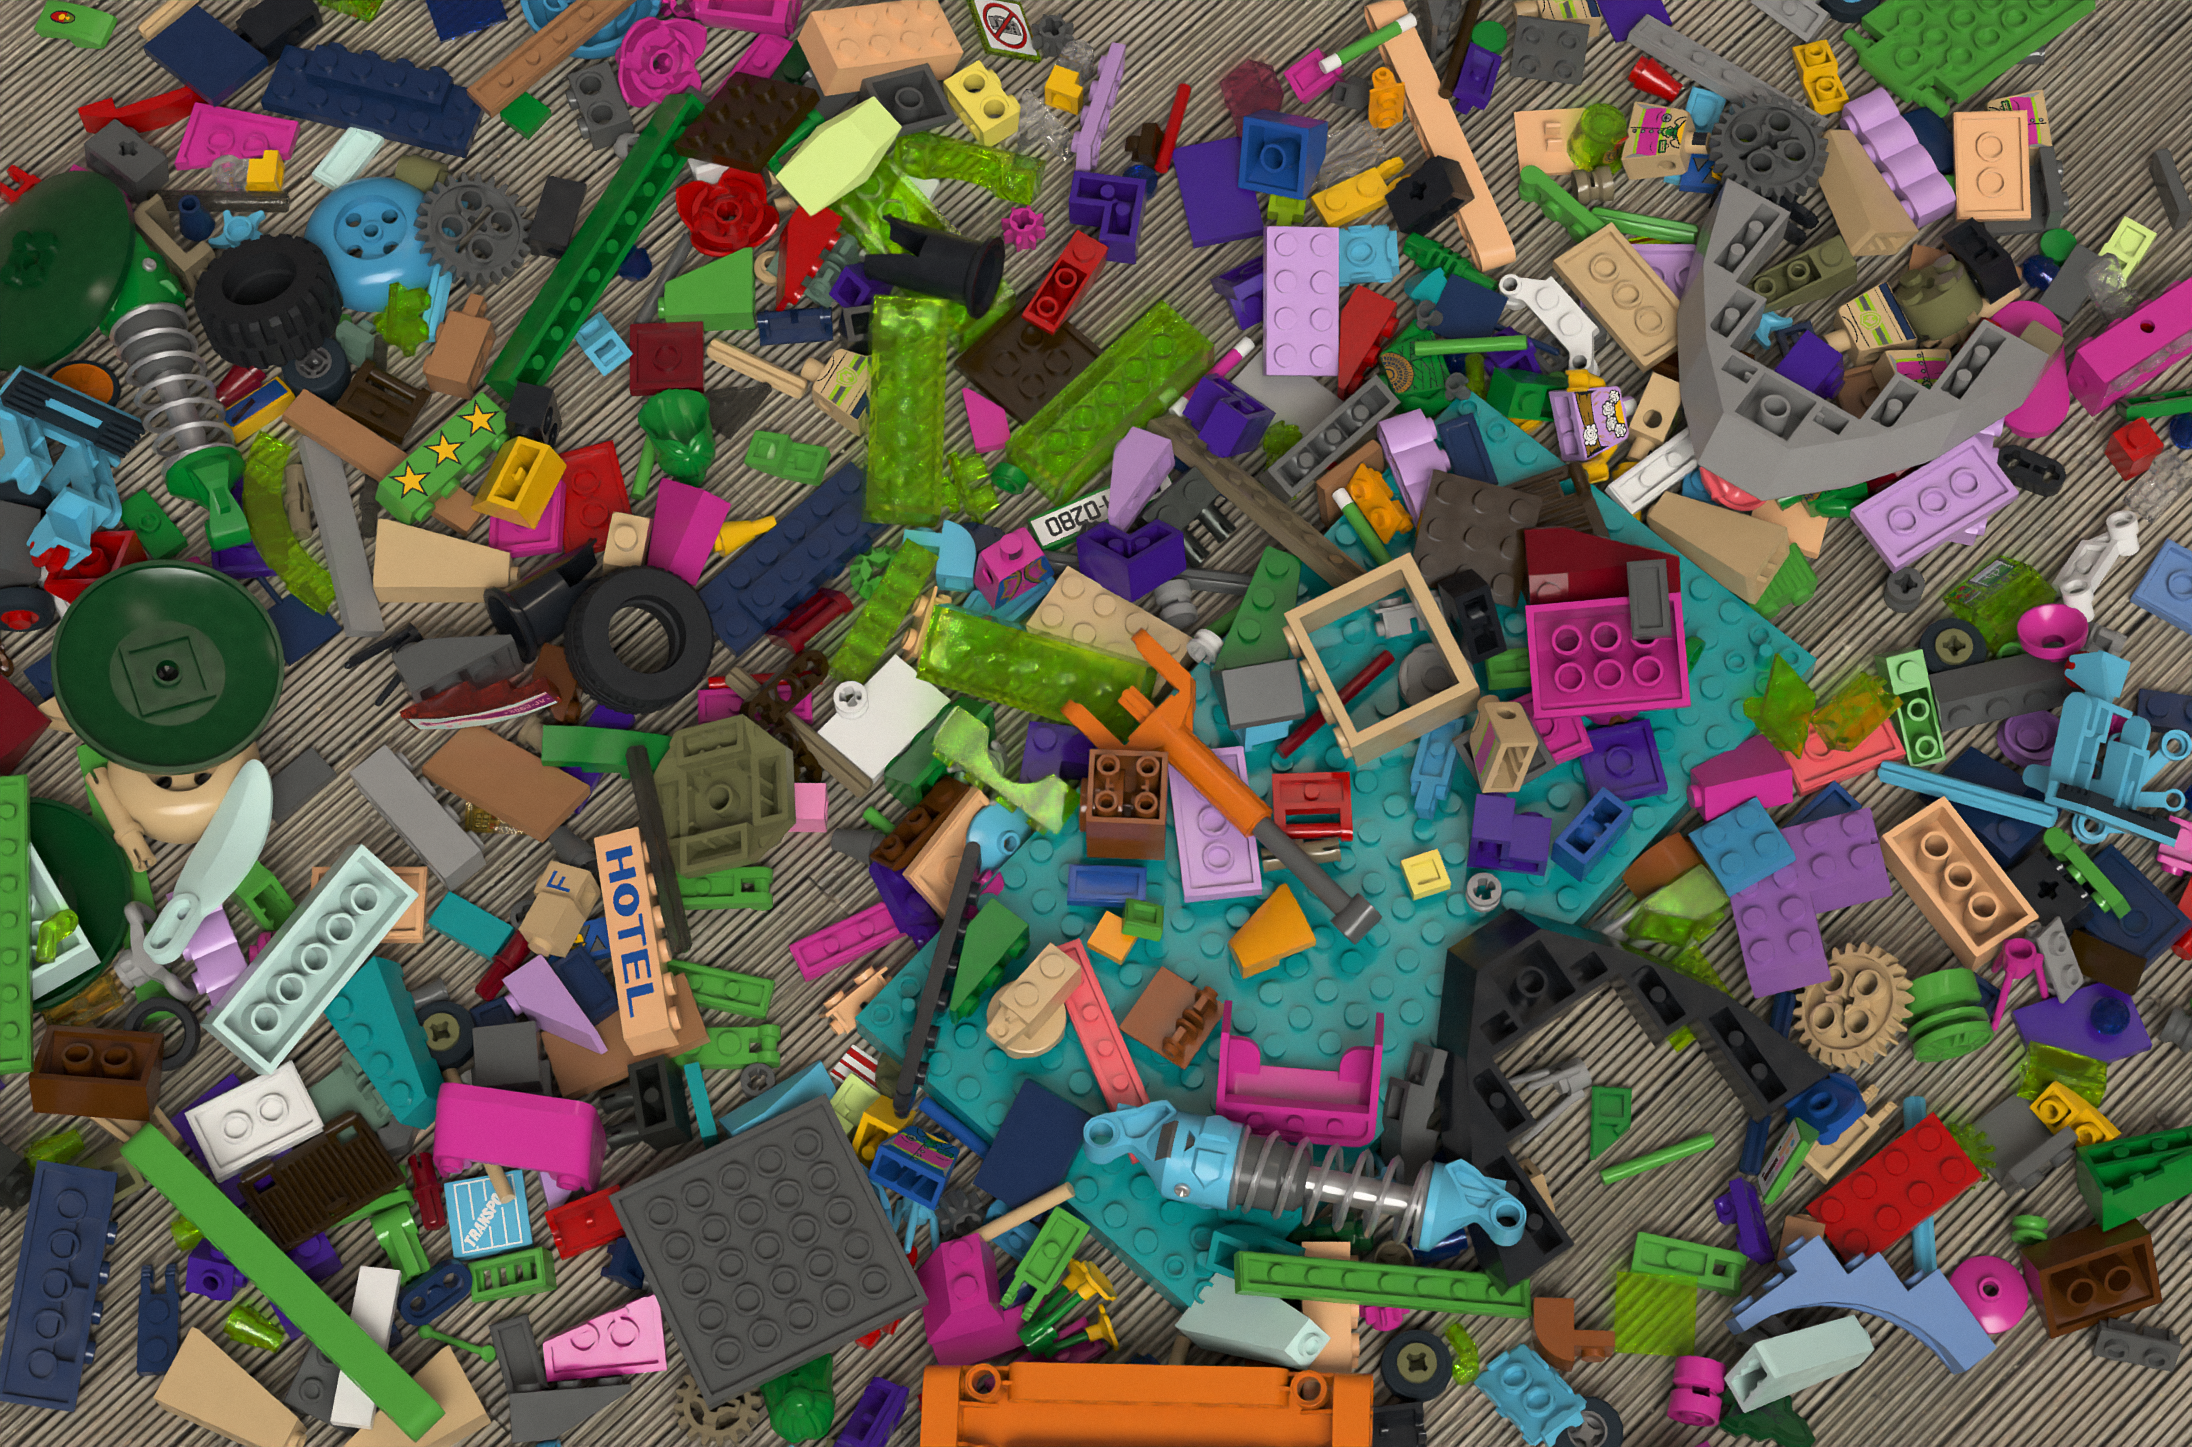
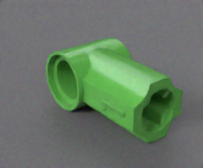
M406 1202L369 1218L383 1251L386 1250L393 1269L400 1270L402 1273L401 1287H406L431 1269L425 1250L422 1248L418 1238L420 1235Z

